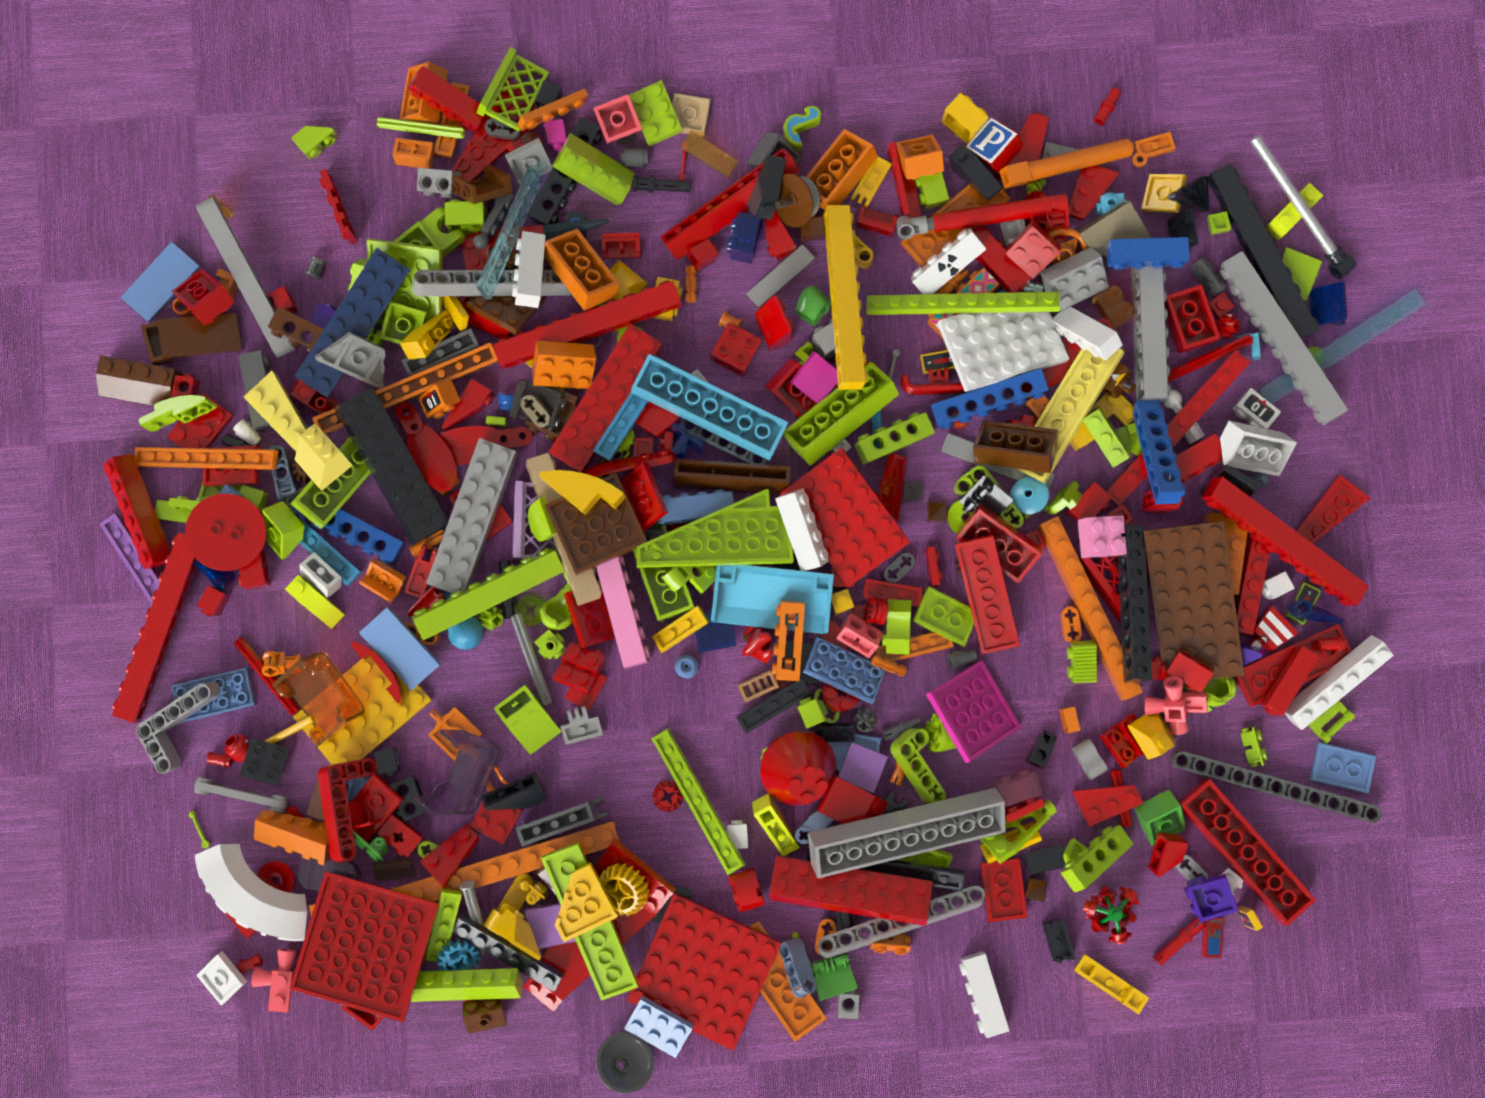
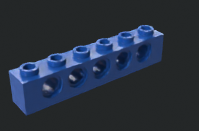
M1040 368L931 404V409L937 428L942 427V430L953 427V423L960 421L961 424L971 421L973 416L978 415L981 418L989 415L991 410L997 409V412L1008 409L1009 404L1015 403L1017 406L1026 403V399L1034 397V400L1042 398L1048 392V387ZM1024 383L1030 384L1032 387L1031 392H1023L1021 385ZM1010 389L1013 392V397L1011 399L1004 398V390ZM991 395L995 398V403L987 405L984 398ZM973 401L976 403L977 408L974 411H969L966 408V404ZM949 408H956L959 414L956 417H950L947 413Z
M1159 400L1136 401L1132 415L1155 504H1179L1181 497L1185 494V485L1181 483L1180 468H1177V456L1172 450L1173 443L1172 438H1169L1168 423H1165L1164 409L1161 408Z
M294 506L291 508V510L296 512V517L304 521L307 519ZM341 509L334 515L335 522L330 525L327 523L324 526L330 530V535L338 539L341 535L346 538V543L354 547L357 544L362 546L363 552L371 556L374 553L379 555V560L388 565L390 562L397 563L407 545L401 540ZM347 524L352 525V530L349 533L344 531ZM368 532L369 539L366 542H362V534ZM381 541H385V549L379 551L378 544Z

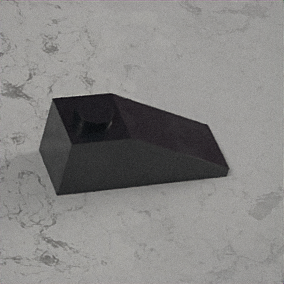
M961 145L948 156L952 170L987 201L1002 190V186L975 154L964 145Z
M767 154L747 204V208L754 216L772 219L776 209L775 203L779 201L785 165L784 158Z
M534 772L483 794L482 799L484 808L488 811L530 808L546 801L547 796L537 773Z

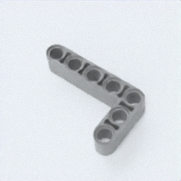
M207 682L197 685L137 726V736L159 773L165 774L175 771L181 766V758L166 731L215 700L221 693L218 683Z

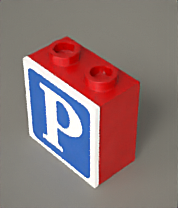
M991 118L966 148L975 154L981 163L999 174L1000 170L1007 165L1024 144L1020 140L1021 135L1016 130H1010L1003 122H997Z

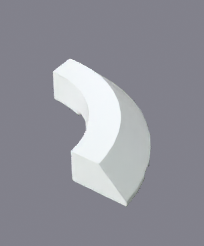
M219 844L195 855L196 868L200 879L202 878L205 884L206 892L211 894L220 910L224 913L227 912L236 919L235 922L247 929L250 927L259 931L263 936L267 934L278 937L280 940L304 941L307 919L305 894L284 892L260 880L246 864L240 844Z

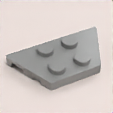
M348 332L315 357L317 361L379 389L384 388L383 373L385 366L383 362L385 359V349L356 334Z

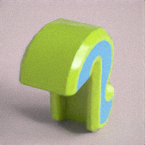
M808 106L804 109V115L793 114L785 120L783 126L784 139L797 151H802L803 149L798 133L819 126L821 121L820 109L816 106Z

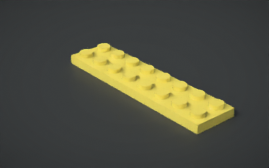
M1119 348L1107 360L1099 356H1093L1087 349H1081L1035 424V427L1059 430L1055 461L1051 473L1123 357L1124 351ZM1017 469L1044 484L1051 475V473Z

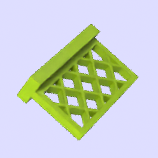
M510 47L480 102L477 114L481 116L487 114L519 131L518 124L511 121L509 115L517 114L520 120L521 113L524 112L526 114L530 111L543 80H546L549 72L517 55V50ZM516 61L524 65L525 70L517 71L515 67ZM537 72L543 77L542 79L534 80L531 73ZM527 74L530 81L522 83L519 75ZM515 77L518 84L509 85L507 78ZM532 86L534 93L526 94L524 87ZM520 88L522 96L514 97L512 89ZM508 91L510 98L502 100L500 92ZM525 100L527 107L519 109L516 101ZM513 102L515 110L507 111L504 104ZM500 105L503 112L496 113L491 109L493 106Z

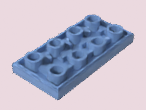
M171 242L120 298L146 321L151 323L175 297L171 291L196 273L201 267Z
M389 606L359 632L411 690L441 665Z
M816 637L803 673L873 704L885 670L881 669V666H873L872 662Z
M248 667L171 686L174 701L199 684L216 682L221 688V693L215 700L180 723L256 705Z

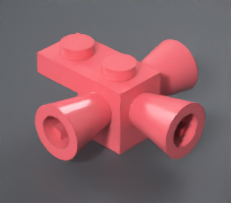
M1169 677L1163 682L1166 690L1165 700L1146 696L1145 713L1146 715L1164 712L1165 721L1170 722L1169 731L1175 735H1182L1189 730L1186 722L1187 712L1207 713L1206 692H1182L1183 680L1180 677Z
M277 949L279 967L272 972L257 967L253 971L252 987L271 985L268 1011L286 1013L290 1011L293 990L289 988L295 972V968H292L297 953L295 949Z

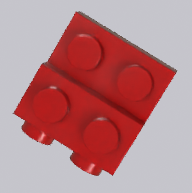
M570 642L562 655V662L553 675V680L589 694L606 664L603 652L598 649H593V651L587 648L581 649L579 642H576V644Z

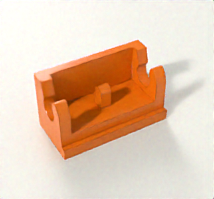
M396 138L392 153L395 164L433 169L432 157H435L433 153L434 144L432 142Z

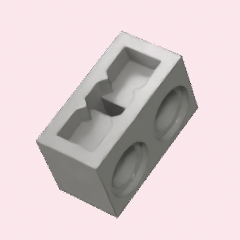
M418 168L417 191H423L426 196H435L436 193H441V197L452 198L451 177L454 175L461 177V171ZM430 178H431V180H432L431 186L429 185V179H430ZM447 180H448V182H449L448 188L446 187V181H447Z

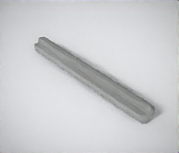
M520 613L511 616V620L542 705H548L552 703V699L522 615Z

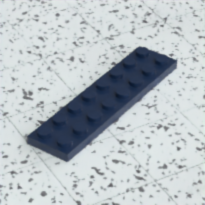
M377 247L295 374V377L328 398L344 372L317 361L316 355L348 332L366 339L411 269Z

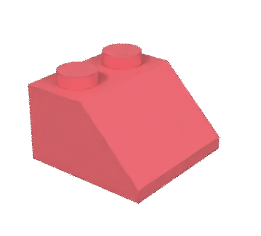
M628 94L593 108L607 144L642 130Z

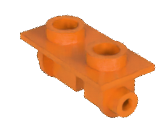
M899 934L893 936L892 940L887 938L878 942H872L870 949L877 953L894 951V954L905 955L911 949V946H909L911 937L907 936V934Z

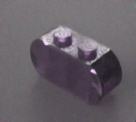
M311 858L310 860L306 859L298 871L301 885L305 889L317 891L320 890L325 871L361 880L360 868L353 861L335 862L328 858L323 866L318 864V860Z

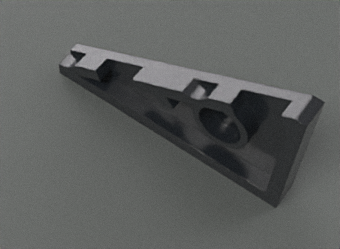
M1207 175L1198 177L1168 194V199L1189 208L1192 207V209L1202 213L1209 211Z

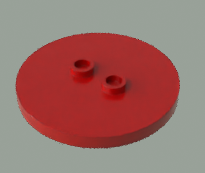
M228 493L212 495L198 503L191 511L185 527L186 542L193 556L203 565L219 571L237 570L254 561L264 547L267 533L265 520L259 509L248 499Z

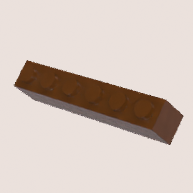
M676 459L674 487L761 492L769 489V493L780 494L789 487L791 466Z

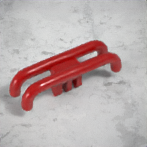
M936 368V376H933V369H929V384H911L907 374H903L900 379L901 388L910 395L966 393L962 383H949L948 368H944V376H941L940 368Z

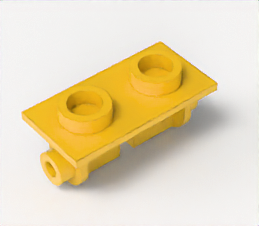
M540 881L539 883L533 882L529 886L532 890L526 896V901L528 904L533 905L541 898L545 899L550 894L547 892L548 887Z

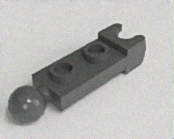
M509 193L495 198V206L483 224L481 234L474 237L473 244L477 249H485L490 238L496 235L499 223H503L505 217L509 215L513 208L511 202L514 196Z

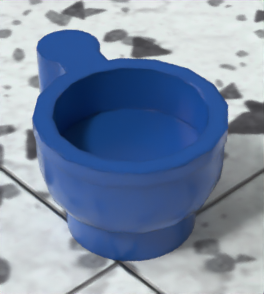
M498 393L499 409L514 411L515 406L521 407V399L523 397Z

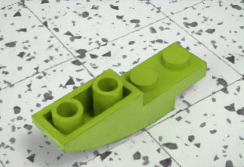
M185 395L173 397L154 404L155 411L139 418V424L148 431L154 432L177 420L183 423L190 422L217 408V405L204 396Z

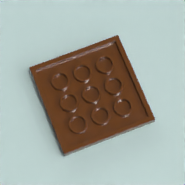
M616 473L602 480L624 493L626 498L617 509H614L602 498L598 500L586 515L564 497L545 504L576 576L635 550L637 546L647 542Z

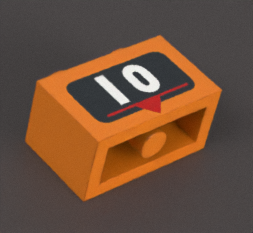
M452 380L437 383L418 397L426 418L435 417V419L445 416V412L453 410L455 408L454 405L460 401Z

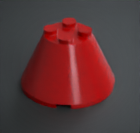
M793 731L778 737L768 746L761 759L760 777L765 790L776 801L789 806H803L815 802L826 793L834 775L836 776L837 761L831 746L822 737L812 732Z

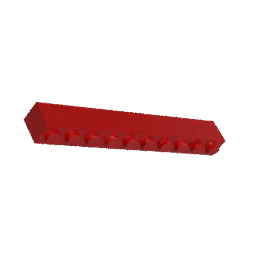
M667 280L659 283L657 287H646L640 293L626 294L623 296V299L617 301L609 300L605 302V305L591 307L586 312L572 313L569 315V318L563 320L555 319L549 325H539L534 327L532 331L519 332L515 337L499 339L497 343L493 344L499 365L504 370L533 360L536 341L581 343L683 306L674 281L670 282Z
M1224 477L1212 478L1201 497L1207 501L1206 504L1209 507L1219 510L1224 518L1234 521L1239 529L1247 531L1254 540L1265 544L1266 549L1280 555L1282 561L1292 564L1297 572L1307 575L1312 583L1323 587L1327 594L1338 598V602L1342 605L1360 604L1369 588L1368 584Z
M178 532L172 540L173 548L166 557V568L159 576L158 582L160 584L158 590H155L152 595L153 603L146 612V623L139 631V642L132 650L133 658L126 667V678L121 682L119 697L112 705V710H114L112 716L131 723L140 722L198 564V560L193 556L187 545L185 533Z

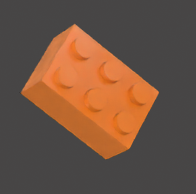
M536 341L532 366L533 385L589 389L592 384L596 362L594 345Z

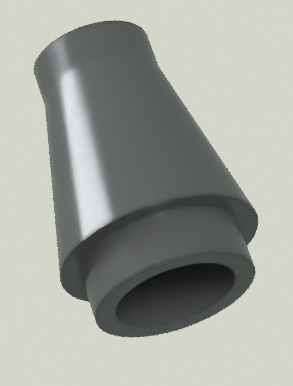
M975 650L951 651V654H947V662L950 669L958 670L973 661H977Z

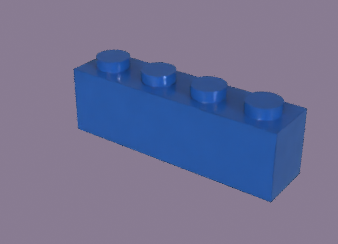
M1188 237L1111 239L1107 244L1108 267H1114L1115 270L1125 269L1126 267L1143 269L1145 266H1152L1154 269L1163 268L1164 266L1181 268L1190 260Z

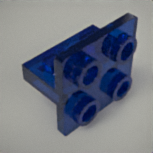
M1341 281L1311 289V316L1316 318L1318 326L1324 324L1345 325V320L1347 319L1345 282Z
M672 423L670 425V432H673V436L678 439V442L672 448L675 458L684 459L690 451L689 447L702 455L704 452L703 440L697 435L691 436L686 432L687 429L681 424L675 425Z

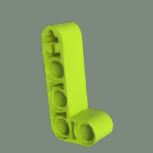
M976 466L954 484V492L958 496H965L979 481L974 477L975 471H980L983 476L985 475L998 487L1000 486L985 467ZM959 483H966L968 486V490L961 491L959 489ZM1013 502L999 515V517L1016 529L1021 527L1024 522L1022 514ZM1011 510L1012 512L1005 517L1004 514ZM1013 518L1017 519L1016 524H1011L1010 521Z
M910 728L891 744V753L924 803L930 804L945 800V791L919 753V750L928 743L929 734L924 729Z

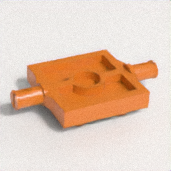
M454 707L444 716L435 709L429 713L437 723L428 736L455 762L467 752L475 760L479 758L478 756L482 755L474 745L483 732L457 707Z

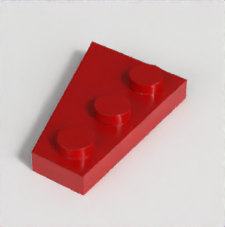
M466 824L420 860V862L440 886L445 889L448 885V880L452 875L456 874L459 870L458 866L463 859L469 856L480 839L469 825Z

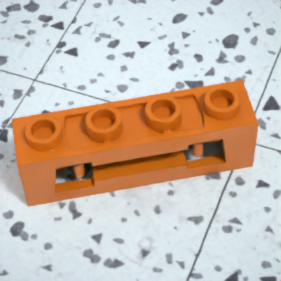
M781 600V604L777 605L776 616H780L779 624H775V636H778V643H774L773 655H777L776 663L772 664V674H775L776 680L799 681L805 611L804 601ZM798 613V621L794 625L792 655L795 658L794 668H792V658L785 657L787 632L785 614H788V623H795V614ZM782 657H785V666H782Z

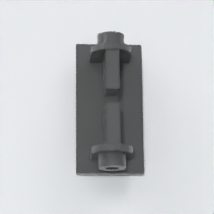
M1203 257L1190 267L1211 298L1226 288V283L1223 282L1218 273L1213 275L1212 272L1215 269L1209 262V259L1206 260Z

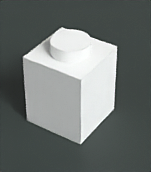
M1286 571L1264 580L1262 595L1265 598H1268V600L1275 599L1295 589Z
M732 820L731 824H727L728 834L737 849L748 848L747 823H743V820Z

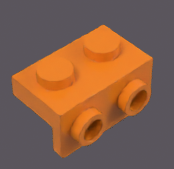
M373 558L370 561L366 575L360 580L359 584L383 599L393 602L401 593L407 577L378 559Z

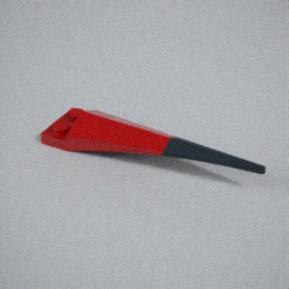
M599 219L498 229L496 235L490 238L485 249H477L473 244L474 237L481 234V231L468 234L464 242L461 243L466 270H484L483 265L488 247H499L509 251L516 250L517 238L521 239L522 231L545 234V241L577 228L580 232L598 227L608 223L609 220Z

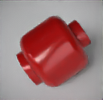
M241 733L229 736L225 741V753L234 761L243 762L250 739Z

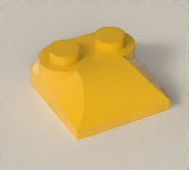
M620 260L610 269L619 282L616 297L611 300L623 299V296L629 293H640L648 285L645 280Z

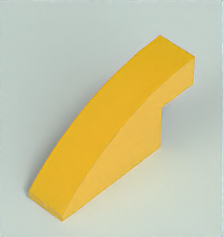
M565 470L541 471L538 474L546 484L585 515L600 498L614 509H617L626 498L624 493L615 486L588 474Z

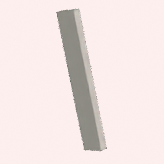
M947 433L941 452L971 464L983 466L989 471L1015 481L1024 477H1031L1015 468L974 463V443ZM1052 473L1045 483L1048 490L1054 478Z

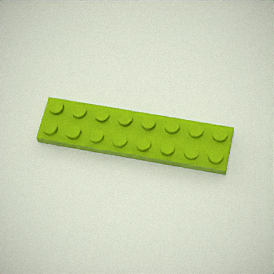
M579 842L541 857L561 905L572 872L588 864ZM612 920L575 937L601 1001L638 988L639 983Z

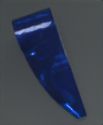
M1306 599L1292 601L1288 606L1289 613L1296 618L1330 624L1343 623L1341 617L1311 604ZM1298 605H1301L1300 607H1302L1301 612H1299L1300 609H1298Z

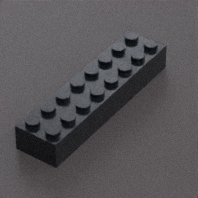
M371 387L334 407L411 544L448 525L449 521L374 389Z

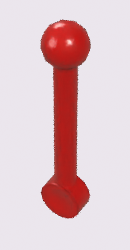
M687 143L682 144L681 174L678 176L680 181H685L686 179L684 172L686 154L689 149Z

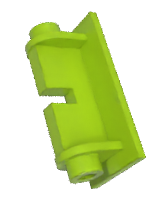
M1256 725L1252 727L1251 731L1249 727L1241 729L1242 733L1240 735L1244 747L1252 746V749L1245 750L1248 764L1251 767L1259 766L1258 762H1261L1262 766L1265 765V760H1268L1266 749L1261 747L1260 741H1263L1260 729L1257 730Z

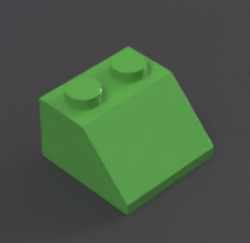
M1170 790L1159 793L1155 797L1144 801L1143 804L1134 807L1137 819L1151 846L1155 845L1158 832L1178 834L1186 830L1181 805Z

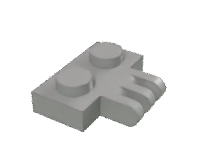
M585 705L581 706L583 714H580L578 707L574 708L576 716H572L570 709L566 710L569 723L560 726L565 745L603 735L599 716L589 718Z

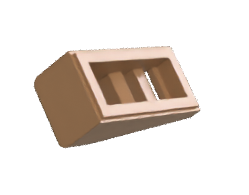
M771 669L737 686L746 703L779 688L782 684L780 680H776L775 674H772ZM768 675L770 676V678H771V680H772V682H773V684H774L773 686H771V684H770V682H769V680H768V677H767ZM761 678L763 679L767 687L766 689L763 688V685L760 681ZM753 682L756 683L760 692H756ZM746 685L749 686V688H750V690H751V692H752V694H753L752 696L749 695V693H748V691H747V689H746V687H745Z

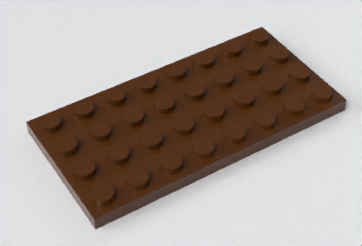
M1224 520L1144 530L1161 660L1165 661L1168 668L1179 649L1214 669L1211 679L1244 676Z

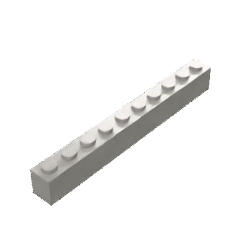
M1243 251L1224 261L1219 267L1221 277L1228 281L1233 295H1237L1241 301L1242 309L1249 313L1252 324L1259 328L1262 339L1269 343L1272 348V354L1275 358H1279L1283 364L1284 372L1291 376L1294 387L1303 394V400L1314 411L1315 419L1324 426L1347 412V407Z

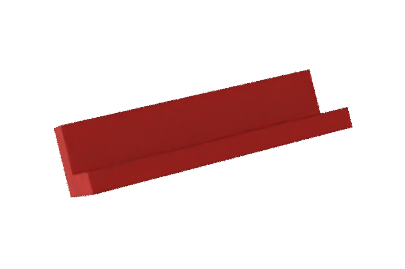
M890 142L887 152L889 161L892 164L891 170L901 216H908L910 218L921 217L914 179H906L902 171L897 146H895V142Z
M1080 557L1079 561L1091 585L1121 624L1120 595H1117L1115 592V584L1119 585V572L1108 557H1100V564H1095L1091 558ZM1103 569L1111 571L1112 580L1105 579Z

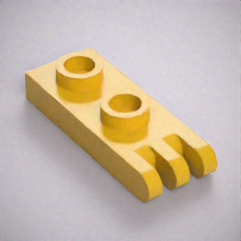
M878 156L864 174L851 200L854 201L857 195H859L860 198L857 203L861 204L865 198L867 201L864 203V206L868 208L892 164Z

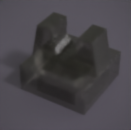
M904 482L903 502H923V482Z

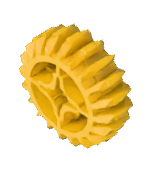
M617 863L614 866H609L601 873L599 878L620 916L638 913L648 901L650 891L647 889L648 883L643 881L645 876H640L639 870L635 872L633 866L627 868L626 863L623 865Z

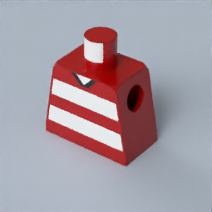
M1269 606L1265 608L1256 620L1252 635L1254 639L1249 645L1259 648L1264 647L1267 651H1271L1296 636L1298 632L1274 606Z

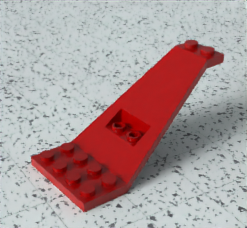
M614 839L594 865V870L600 878L601 873L609 866H614L617 863L620 865L626 863L627 868L633 866L635 872L639 870V875L645 876L643 881L648 883L647 889L650 890L648 901L638 913L620 916L617 911L618 917L612 920L620 941L624 945L659 912L676 888L619 841ZM576 941L549 946L541 958L545 963L564 973L555 992L532 978H529L523 986L553 1012L562 1000L590 976Z

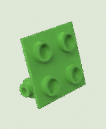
M353 831L354 843L361 850L366 848L369 857L375 862L380 860L384 864L383 857L388 852L385 840L382 837H377L369 845Z
M846 953L810 963L820 1001L858 989Z

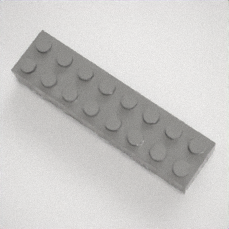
M1145 266L1143 269H1133L1131 267L1136 401L1159 400L1162 403L1171 392L1170 384H1167L1170 367L1167 365L1166 360L1169 356V347L1166 346L1168 328L1165 327L1167 309H1164L1167 292L1163 286V283L1166 281V272L1163 271V268L1154 269L1152 266Z
M479 438L426 584L451 593L459 590L463 592L469 589L468 586L471 585L518 452Z

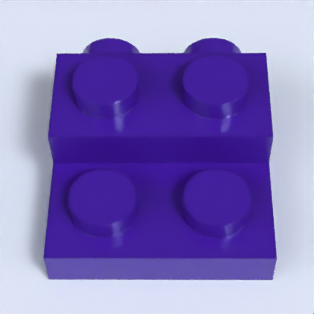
M1226 874L1208 879L1205 876L1186 881L1187 887H1184L1187 899H1192L1193 904H1190L1194 916H1198L1200 922L1239 912Z

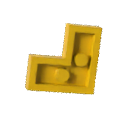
M1104 395L1090 409L1092 411L1100 406L1107 418L1113 415L1124 427L1134 420L1132 415L1134 406L1122 395L1119 398Z

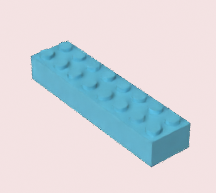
M648 354L632 386L631 393L769 461L788 424L787 421Z

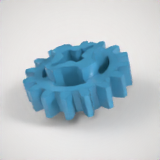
M457 938L456 943L450 940L449 946L443 945V951H438L437 964L439 971L475 970L474 966L479 967L478 960H481L478 947L468 943L465 939L463 942H460L459 938Z

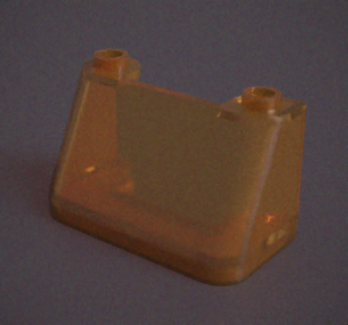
M321 651L299 659L272 684L280 696L285 698L293 696L307 717L310 715L315 717L316 721L312 723L314 727L309 731V736L316 747L326 743L365 713V707L330 657Z

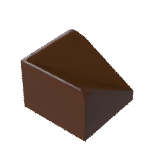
M927 502V522H947L946 503Z
M1028 877L1024 891L1025 897L1044 902L1048 882Z

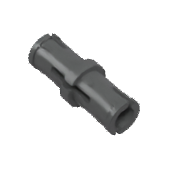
M917 717L904 723L898 722L896 726L882 729L885 741L901 736L910 728L922 729V725L918 724L921 723L919 718Z

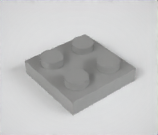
M539 138L505 155L520 186L550 172L553 168Z

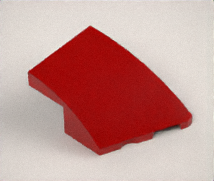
M648 402L635 424L644 432L659 438L667 429L676 424L675 421L680 416Z

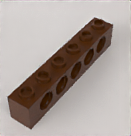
M277 307L268 325L269 330H271L270 334L280 339L284 336L289 339L288 342L296 347L300 345L306 347L308 353L324 331L323 328L280 307ZM294 324L296 329L292 333H287L285 331L286 326ZM305 333L313 334L314 337L310 342L303 340Z

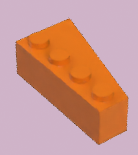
M262 810L255 819L254 840L275 848L279 846L284 847L285 851L291 854L293 852L300 853L302 858L307 860L314 858L318 860V864L323 866L329 858L330 853L325 822L296 817L291 814L276 813L271 810Z

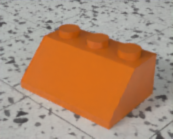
M432 62L409 67L399 119L438 124L441 118V111L431 108L423 99L414 97L411 91L408 90V87L422 66L447 81L448 70Z

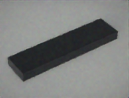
M800 677L799 681H793L739 714L736 718L747 734L808 697L812 692L803 677Z

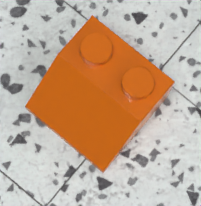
M933 134L896 142L902 171L906 179H918L921 176L936 175L944 171L942 150Z

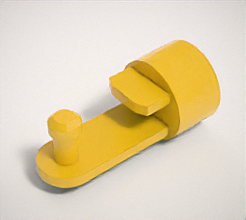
M524 873L514 879L497 909L493 908L484 922L485 928L504 938L493 928L506 909L512 912L520 910L526 900V896L532 890L529 887L533 883L530 875Z

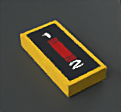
M948 350L920 355L923 375L928 374L929 369H933V373H936V368H940L941 371L944 368H948V370L956 369Z
M1244 906L1238 907L1239 912L1237 913L1246 927L1255 931L1263 928L1254 910Z

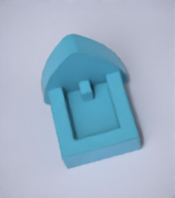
M1259 333L1250 334L1253 339V344H1251L1253 360H1260ZM1248 334L1239 335V336H1237V337H1238V339H1239V338H1241V337H1243V336H1246V335H1248Z

